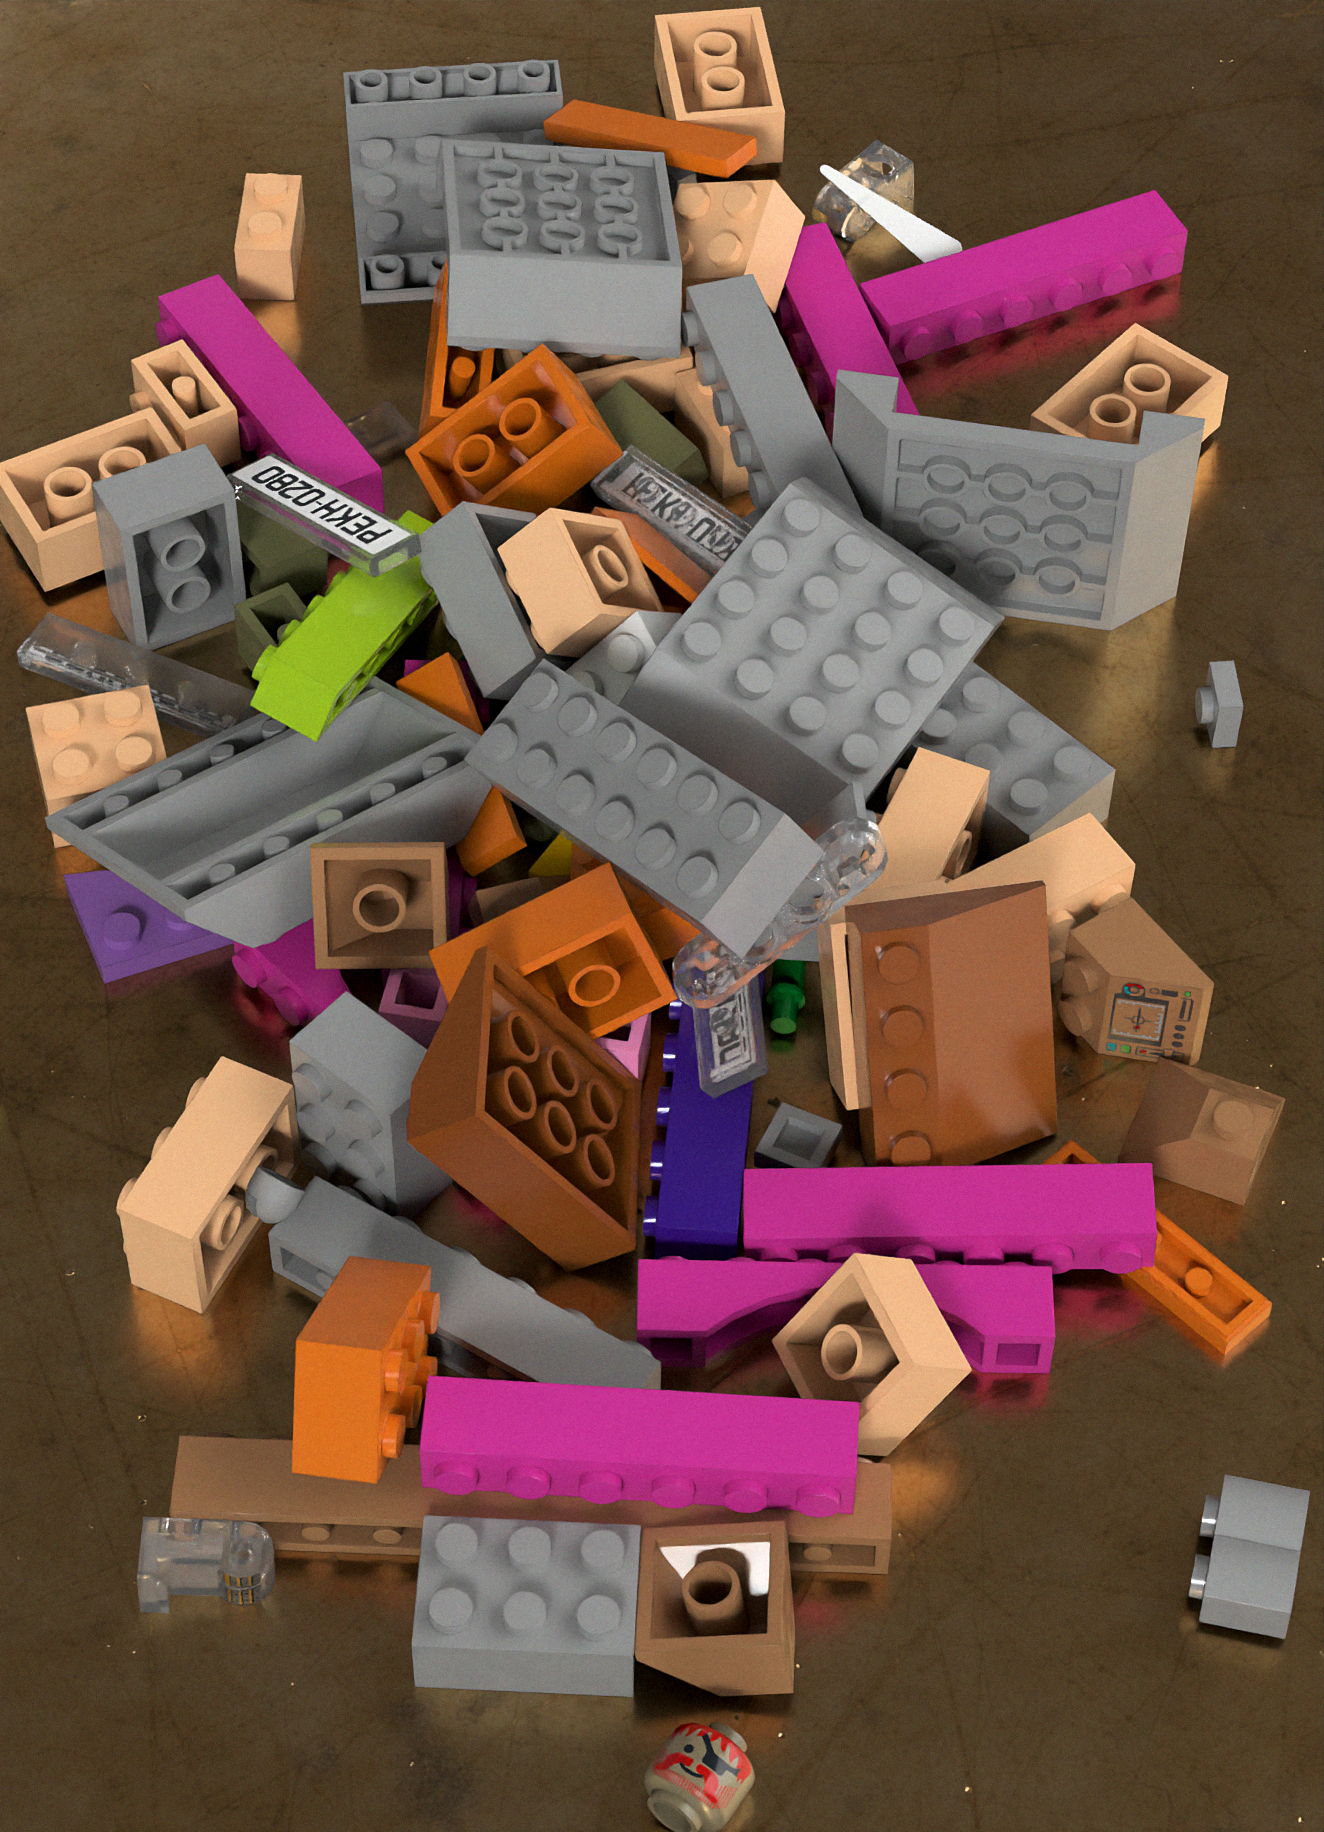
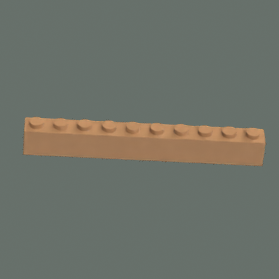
M208 1432L201 1436L179 1435L169 1510L176 1546L420 1556L424 1515L641 1525V1528L785 1520L790 1571L888 1574L892 1540V1464L873 1463L861 1457H857L853 1514L836 1513L828 1517H811L795 1510L762 1509L753 1513H741L733 1511L726 1506L691 1504L683 1508H666L655 1502L618 1500L609 1504H597L586 1501L582 1497L546 1495L539 1499H522L510 1493L473 1491L464 1495H452L444 1493L437 1488L422 1487L419 1454L420 1441L412 1445L404 1444L399 1459L390 1458L377 1484L292 1473L293 1435H278L272 1439L236 1438L224 1432Z

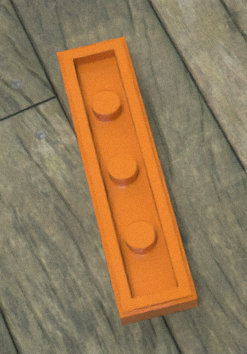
M575 99L543 121L545 139L582 148L664 152L666 166L726 179L757 155L755 136Z
M449 652L396 682L398 689L481 736L483 735L484 730L459 663ZM493 785L465 839L455 844L462 867L472 877L527 846L510 799L505 797Z
M1071 1139L1041 1165L1101 1163ZM1155 1208L1157 1239L1154 1267H1142L1126 1274L1225 1355L1270 1315L1272 1302Z

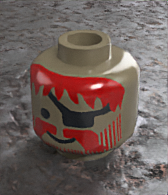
M693 1722L682 1724L675 1728L648 1766L644 1775V1784L650 1796L647 1804L653 1815L674 1832H720L746 1797L755 1781L752 1763L745 1754L747 1744L735 1730L720 1722H711L709 1726Z

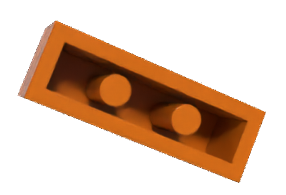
M447 258L434 287L418 440L490 385L492 379L495 348H488L483 351H470L460 346H447L446 344Z

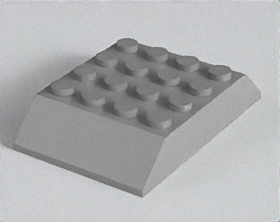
M804 476L788 484L657 646L617 706L783 811L800 827L852 782L862 783L865 805L1005 617Z
M374 676L317 742L262 712L45 817V821L49 830L186 922L254 949L262 944L278 940L283 933L313 918L310 862L311 843L444 842L445 849L465 839L492 784L464 761V758L481 738L480 734Z

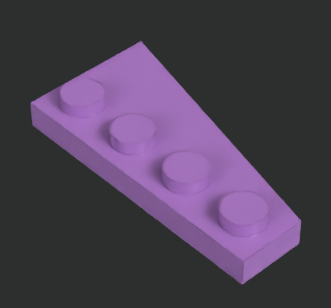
M110 870L64 875L66 891L104 984L233 944L231 939L186 922Z

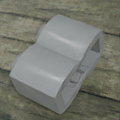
M1225 1474L1221 1496L1206 1494L1199 1536L1213 1538L1210 1556L1196 1554L1188 1596L1202 1599L1199 1622L1285 1639L1292 1610L1310 1491Z

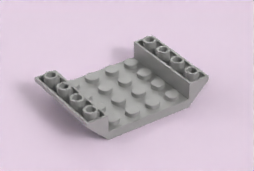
M558 59L490 64L474 63L471 65L439 67L420 66L417 68L389 70L367 69L364 71L343 72L361 306L433 302L434 287L447 258L443 199L436 197L435 161L441 139L566 146L565 144L545 139L543 121L563 107V92Z
M441 139L435 161L436 197L443 199L448 266L445 304L447 346H460L470 351H483L488 348L516 349L529 354L543 343L550 351L577 353L584 357H599L604 354L627 355L648 361L657 360L661 357L679 358L681 347L682 262L664 152Z
M838 369L832 448L861 509L863 518L1002 616L1111 631L1176 596L1204 431V418L1144 410L1139 444L1119 443L897 413L899 377Z

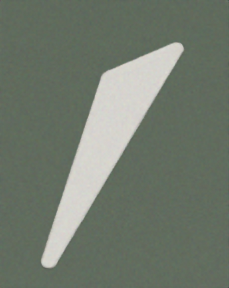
M828 165L820 167L823 175L924 263L962 251L961 243L832 167Z

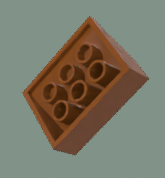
M1034 881L844 906L861 1152L868 1167L971 1166L1057 1133L1058 1121L1045 883L1043 881Z
M484 946L475 950L411 1083L409 1116L406 1121L407 1142L568 1273L636 1250L642 1082L492 949Z

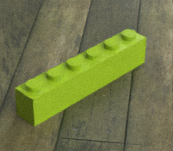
M407 510L394 525L410 533V536L376 554H371L360 548L352 560L347 573L339 570L331 581L325 596L317 594L313 598L301 622L296 619L290 622L277 648L270 644L264 650L252 673V678L259 681V685L250 706L317 742L439 603L434 589L422 576L420 570L421 561L412 544V541L431 527L433 523Z

